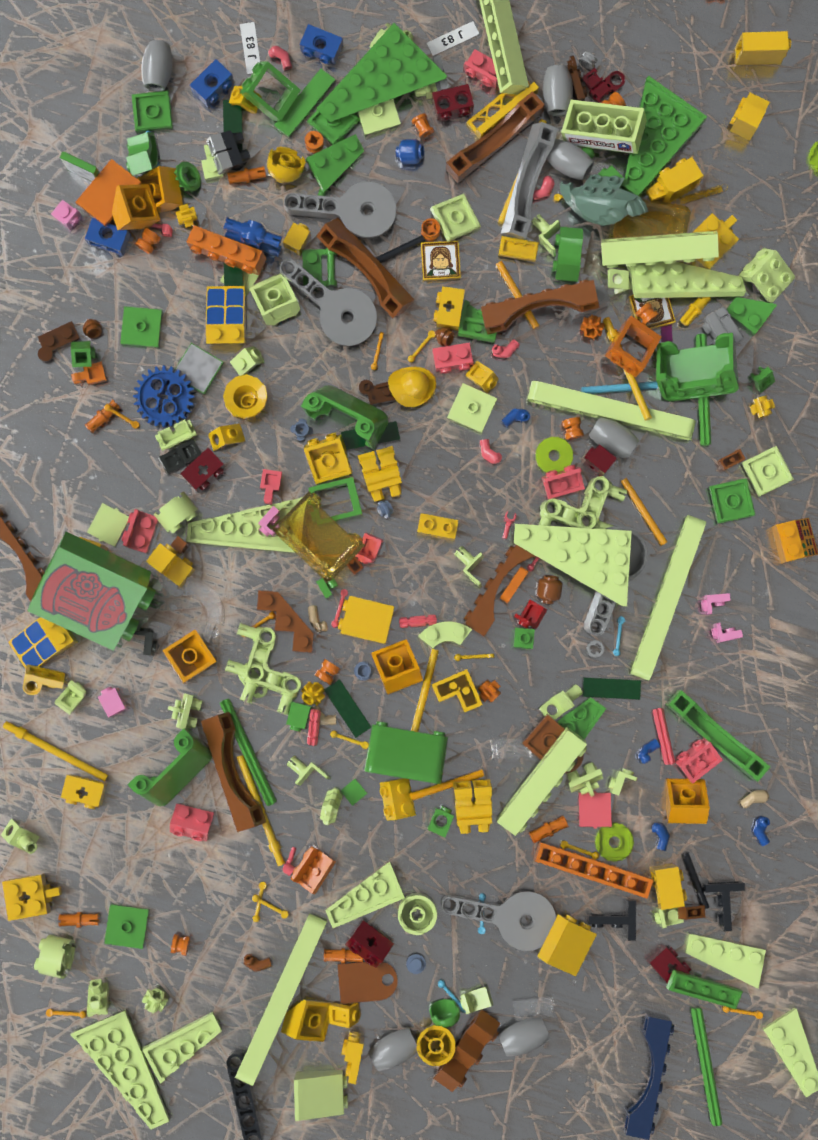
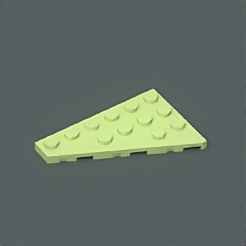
M515 524L514 544L621 606L627 607L632 531Z

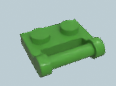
M328 248L302 250L303 269L326 288L337 287V280H335L336 253ZM322 257H327L328 280L322 281ZM303 276V286H306L308 279Z

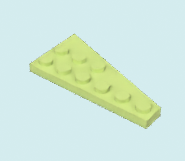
M664 261L656 262L657 264L655 265L637 263V266L627 267L634 298L744 296L746 293L743 279L740 276L680 262L665 264Z
M307 497L188 523L186 542L301 554ZM274 506L280 511L278 515L280 519L273 526L271 524L268 526L276 535L274 537L271 535L267 537L259 530L261 526L258 523Z
M126 1010L70 1034L82 1046L85 1053H88L94 1060L96 1066L114 1087H117L123 1094L122 1096L134 1107L136 1113L150 1129L170 1121Z

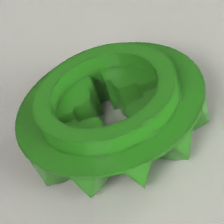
M181 162L176 166L174 174L177 176L175 180L180 183L179 187H184L185 191L193 192L197 190L201 184V177L197 168L189 162Z

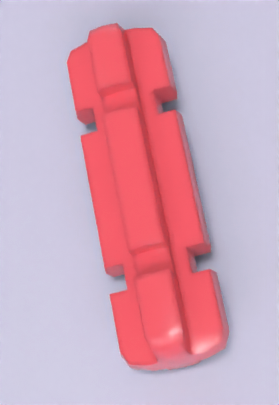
M436 615L399 618L400 628L426 626V624L430 626L437 623Z
M312 709L310 712L308 745L316 746L318 742L321 711L318 709Z

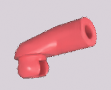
M272 46L268 51L269 56L274 59L276 57L279 58L284 70L292 69L288 52L279 46Z
M551 176L543 178L541 189L534 190L533 200L544 198L551 194L555 185L554 179Z
M513 339L507 346L494 345L492 347L493 355L497 358H509L520 344Z
M489 439L480 440L482 457L492 464L501 462L502 455L490 449Z

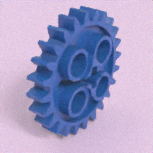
M163 365L162 371H160L159 367L155 366V372L148 369L149 376L142 374L144 380H137L140 387H134L138 394L133 395L134 398L138 399L134 405L140 406L137 412H144L141 418H148L147 423L149 424L155 420V426L158 427L161 423L163 428H166L167 423L174 427V421L177 423L181 422V417L187 419L185 413H192L189 406H195L190 401L196 398V396L190 394L195 388L188 387L192 381H185L187 375L180 376L181 370L179 369L174 373V367L172 366L167 371L165 365ZM157 380L162 382V387L159 390L154 389V383ZM175 385L180 386V392L177 395L172 394V388ZM161 395H168V399L163 400L161 398ZM155 398L157 405L154 408H150L149 401ZM173 403L175 411L168 413L167 406Z

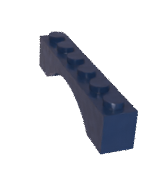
M646 1013L643 1035L647 1040L650 1050L651 1072L647 1087L635 1105L627 1110L624 1132L628 1136L649 1140L650 1134H654L655 1123L653 1119L659 1110L657 1098L658 1095H661L663 1089L661 1077L666 1073L667 1065L664 1062L665 1057L670 1053L668 1041L669 1036H672L674 1032V1024H672L670 1018Z

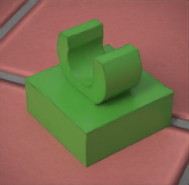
M759 367L758 375L750 374L756 390L760 393L775 382L773 371L769 367L765 369Z
M323 578L316 581L326 599L333 596L330 590L338 586L334 578L325 583Z

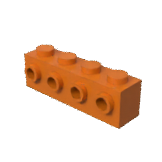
M195 225L186 241L190 251L193 253L203 254L211 260H219L233 268H240L248 274L260 275L266 261L262 250Z

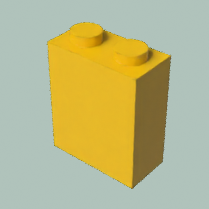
M788 31L742 32L735 46L736 65L781 64L788 50L791 49V38H788Z
M349 596L348 600L345 599L342 609L346 611L344 619L340 618L338 629L341 630L340 633L386 645L394 606Z
M558 914L537 957L545 963L576 977L597 934L590 930V925L582 921L578 924L576 923L577 919L567 915L565 918Z

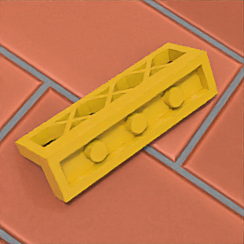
M528 81L529 87L518 95L501 93L466 122L467 126L480 139L505 118L528 94L533 91L537 95L539 87L535 82L530 84ZM504 97H514L509 103L502 105ZM499 108V111L493 116H488V110ZM477 119L485 120L478 128L473 125Z

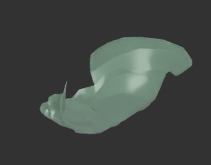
M590 175L583 186L576 188L573 187L572 182L568 184L560 183V193L566 203L580 217L601 226L613 225L627 215L634 217L648 212L647 206L640 196L619 188L625 179L623 177Z

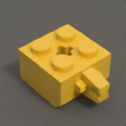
M693 157L687 160L683 158L676 163L675 167L663 169L659 173L660 175L656 179V183L646 191V194L651 202L661 198L662 202L670 204L677 200V198L696 189L704 175Z
M711 213L693 231L718 232L719 257H715L713 261H703V258L697 259L706 269L711 270L738 242L739 238L731 229L737 221L733 215L724 222Z
M45 873L8 879L2 882L8 921L48 914L51 912L49 902H52V897L62 895L61 886L50 888V884H46ZM24 895H30V899L27 900L24 898Z

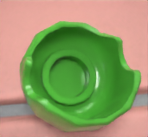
M438 1000L429 1008L431 1020L436 1026L449 1028L459 1021L460 1010L454 1000Z

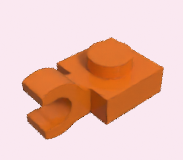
M102 361L92 363L91 367H83V372L71 374L74 384L87 380L89 386L107 381Z

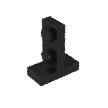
M742 881L702 883L704 892H718L719 894L716 895V906L720 910V915H717L718 927H721V930L724 932L732 931L730 892L745 891V883Z
M626 899V914H587V922L595 928H603L604 924H611L612 928H623V925H626V939L628 941H636V900Z

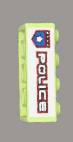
M571 100L561 131L563 140L580 147L638 154L647 122L645 109Z

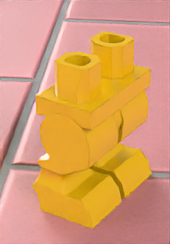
M393 446L376 450L378 460L381 462V469L376 464L374 451L357 455L359 463L363 468L362 473L368 493H371L374 502L384 500L382 490L388 488L392 498L401 496L400 485H402L397 461L394 458Z
M490 779L472 780L475 796L473 801L470 781L453 782L456 799L454 801L456 822L461 834L470 833L471 825H478L479 832H489L490 824H492V785Z

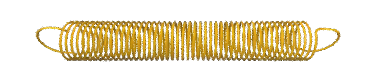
M719 185L720 187H716V186H715V187L709 188V189H712V190H707V189H705V190H703V191H699V192H706V193H698V192H696V193H693V194H694V195H705V196H703V198H704V197H707V196H711V195L717 194L718 192H719V193L723 192V191H716V190H722L723 187H721L722 185ZM686 195L684 196L686 198L679 197V201H687L680 202L681 204L701 199L700 196Z

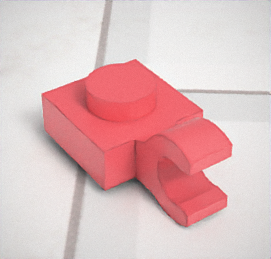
M263 469L260 489L265 490L264 504L272 505L274 491H280L282 472Z

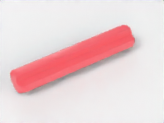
M657 708L653 710V716L665 765L674 764L675 759L663 708Z

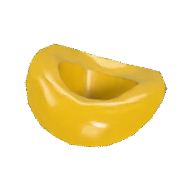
M423 367L401 368L389 376V390L395 400L401 405L417 407L427 402L433 396L436 389V378L429 370Z

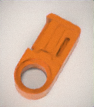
M521 566L500 599L508 604L529 571Z

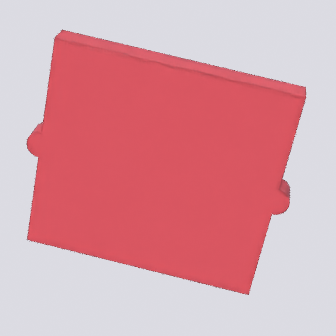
M594 791L595 796L593 797L589 793L583 795L579 793V827H593L594 829H597V827H612L611 793H597Z

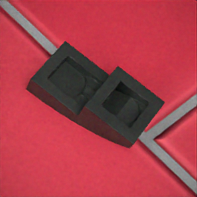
M194 439L177 446L176 449L159 456L158 459L166 474L169 475L192 463L201 452Z

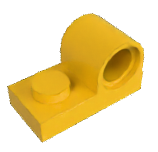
M27 664L23 680V691L28 695H36L40 692L42 685L62 689L65 673Z

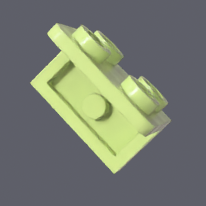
M767 248L758 251L756 257L745 265L743 271L739 274L744 281L754 283L769 303H773L795 279V275L776 250Z

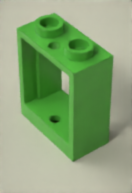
M268 61L258 62L253 67V73L250 78L243 82L240 94L273 121H281L301 89ZM266 71L286 87L274 108L253 92Z
M353 477L309 487V493H306L308 504H312L314 509L311 512L313 523L317 522L318 527L363 516ZM347 485L353 511L321 519L315 493Z

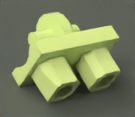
M184 693L182 703L180 700H176L174 707L168 706V710L173 711L171 718L177 720V728H196L197 718L190 717L189 712L190 709L199 711L202 704L201 700L194 698L193 695Z
M593 762L583 766L587 775L580 777L577 770L567 773L571 793L580 790L581 795L589 793L591 797L595 796L593 790L599 788L597 782L603 779L601 769H597Z
M102 979L90 981L87 1001L88 1017H92L95 1014H108V982L103 983Z

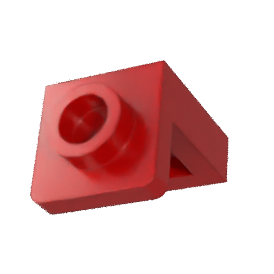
M529 600L521 616L515 614L514 617L519 619L518 624L528 629L531 626L537 629L548 609Z

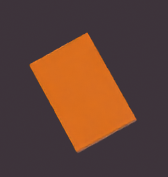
M111 159L75 203L106 227L113 219L112 209L117 186L140 185L142 183Z

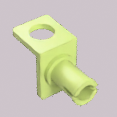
M538 214L536 216L538 219L534 217L531 223L541 232L539 243L555 257L556 249L548 242V239L560 230V221L556 220L552 225H549Z
M608 270V288H613L615 295L632 290L629 271Z
M461 546L459 548L460 552L457 550L454 555L466 565L463 569L464 574L481 588V583L470 572L484 559V555L480 552L477 556L473 557Z
M575 684L567 692L561 691L553 696L539 709L545 716L548 713L547 707L554 705L557 713L550 716L556 720L564 712L575 706L573 701L581 696L583 692Z
M296 756L290 759L295 764L290 761L287 763V766L299 775L295 782L297 785L301 786L314 769L326 779H331L316 764L311 762L309 766H306Z
M11 819L1 836L10 845L29 854L34 853L37 850L36 842L39 836L20 827L15 820ZM13 826V831H12V833L8 836V832H9L10 828Z

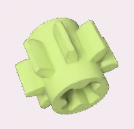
M157 988L153 990L148 989L142 999V1002L145 1003L144 1009L153 1014L158 1010L162 1012L168 1001L167 998H164L165 992Z

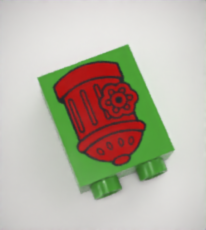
M65 532L31 599L27 611L114 651L120 638L126 641L131 640L139 624V620L132 618L137 607L145 611L148 609L156 589L148 586L151 571Z

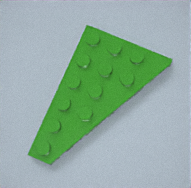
M393 23L316 109L329 122L444 80L447 75Z
M650 76L646 78L640 108L645 109L647 122L638 154L630 153L622 187L623 190L638 196L643 194L707 118L702 112Z

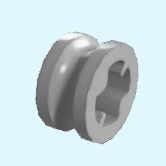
M585 51L582 54L583 57H580L578 61L584 68L592 70L594 68L593 64H596L598 60L593 54Z
M593 640L587 644L586 652L590 657L597 658L603 654L604 645L600 641ZM598 644L600 652L592 654V649L590 650L591 645L595 646Z

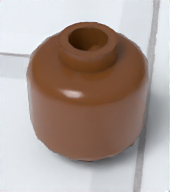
M544 575L543 578L539 579L537 597L542 599L543 603L554 604V601L561 598L563 583L559 580V577Z

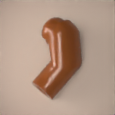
M247 954L243 958L244 965L254 972L273 967L270 957L259 960L255 956Z

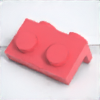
M569 465L564 467V471L557 472V470L546 472V476L542 477L547 499L585 489L581 468Z
M176 803L170 822V832L179 837H190L195 841H207L214 813Z

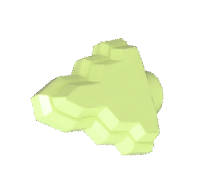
M337 787L327 791L322 805L320 819L327 826L335 823L343 794Z

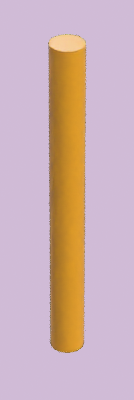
M502 261L498 262L496 267L515 298L522 297ZM532 311L525 313L533 329L540 326Z
M627 478L622 480L621 484L627 490L628 495L660 545L662 546L668 541Z
M481 769L410 793L409 796L411 801L452 788L453 782L472 781L482 778L484 773Z

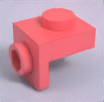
M366 532L354 556L358 557V561L364 564L376 561L384 540Z

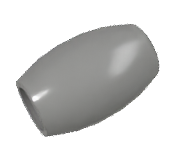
M150 41L143 55L141 67L144 87L151 91H164L171 77L172 52L170 45L165 41Z
M565 65L549 66L544 76L543 99L549 115H566L570 101L573 99L572 78L568 67Z
M555 139L553 148L546 158L557 171L578 180H585L594 165V161L585 151L573 143L560 139Z
M602 417L597 420L589 434L597 445L600 444L612 455L629 459L639 442L638 438L628 428L616 421Z
M542 1017L516 1022L498 1035L507 1057L520 1056L532 1052L550 1039Z
M411 1028L401 1029L381 1038L368 1051L375 1068L378 1071L388 1070L409 1060L417 1052V1038Z

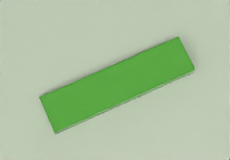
M320 69L294 100L283 119L277 121L274 127L290 138L334 85L336 80L323 69Z
M674 969L666 986L670 991L733 1009L737 1008L743 993L739 988Z

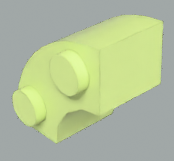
M440 622L426 628L420 633L418 638L432 649L444 642H453L460 646L472 629L457 622Z

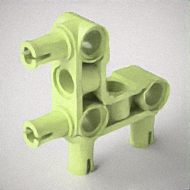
M603 476L592 478L584 491L583 503L578 509L567 505L565 501L553 498L542 502L539 525L550 526L552 521H557L570 527L607 529L614 525L599 520L606 497L609 495L624 501L626 497L624 494H627V490L612 485V482ZM596 481L601 482V484H602L601 490H597V489H596V487H595V482H596ZM548 503L554 505L553 513L547 510ZM584 516L589 519L588 526H585L582 522Z
M240 623L237 635L253 639L254 644L248 662L245 665L228 659L225 671L241 675V678H243L245 686L240 700L245 701L248 694L246 702L252 703L256 687H267L268 690L281 693L282 695L277 712L289 715L291 703L298 695L301 682L297 677L289 673H280L267 667L269 653L273 650L275 643V632L271 628L261 626L254 628ZM268 633L271 636V641H263L261 634ZM250 670H258L259 678H252L249 674ZM287 681L295 682L296 689L289 690L286 686Z

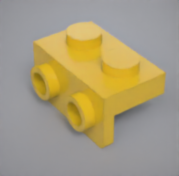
M401 778L380 782V795L384 804L383 812L387 821L416 816L414 802L411 801L409 796L412 793L409 779Z

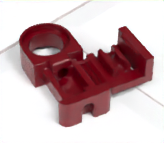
M594 67L580 81H584L588 88L591 89L589 91L591 98L596 103H601V99L610 92L618 91L624 85L625 76L622 72L614 71L602 80L603 77L600 78L597 75L598 71ZM612 76L620 77L621 84L614 85L611 82Z

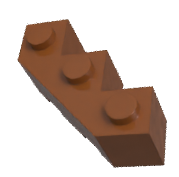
M258 590L257 610L276 612L275 631L294 633L293 652L313 653L315 634L280 593Z
M481 1009L468 1024L469 1027L465 1033L461 1034L456 1041V1049L452 1059L448 1063L439 1066L433 1079L451 1092L457 1087L461 1088L467 1080L465 1075L468 1069L473 1064L477 1065L483 1057L481 1052L484 1046L490 1040L493 1042L499 1034L497 1029L501 1023Z

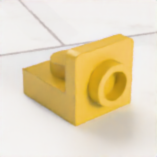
M234 86L229 103L231 105H240L250 113H257L258 108L240 94L243 87ZM253 91V92H254L255 94H257L260 98H262V96H261L260 94H258L257 92Z
M476 361L465 375L487 394L496 386L499 380L494 371L479 361Z
M333 1002L329 1005V1024L351 1028L359 1022L361 1017L359 1003L348 1006Z

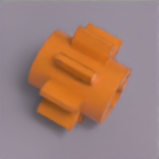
M591 314L588 318L584 317L580 330H584V336L594 339L597 335H602L605 324L601 323V317Z
M487 679L478 688L481 692L479 697L484 702L488 699L492 703L501 694L498 690L501 686L495 680L490 682Z

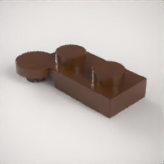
M572 55L569 56V61H566V63H568L567 67L572 78L574 100L585 101L587 97L586 88L581 85L580 69H577L575 57Z
M72 321L38 336L42 346L38 351V357L41 361L48 362L53 358V351L62 349L70 345L71 342L81 340Z
M363 380L359 384V391L363 395H368L369 403L372 406L396 401L389 390L388 382L373 385L370 380Z

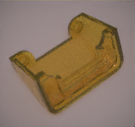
M642 199L647 206L648 212L634 217L627 215L621 221L609 225L607 239L687 233L691 211L687 206L660 201L651 202L650 200Z
M309 491L272 529L325 581H330L345 568L365 544L357 533H347L321 508L320 497L314 492L311 493Z

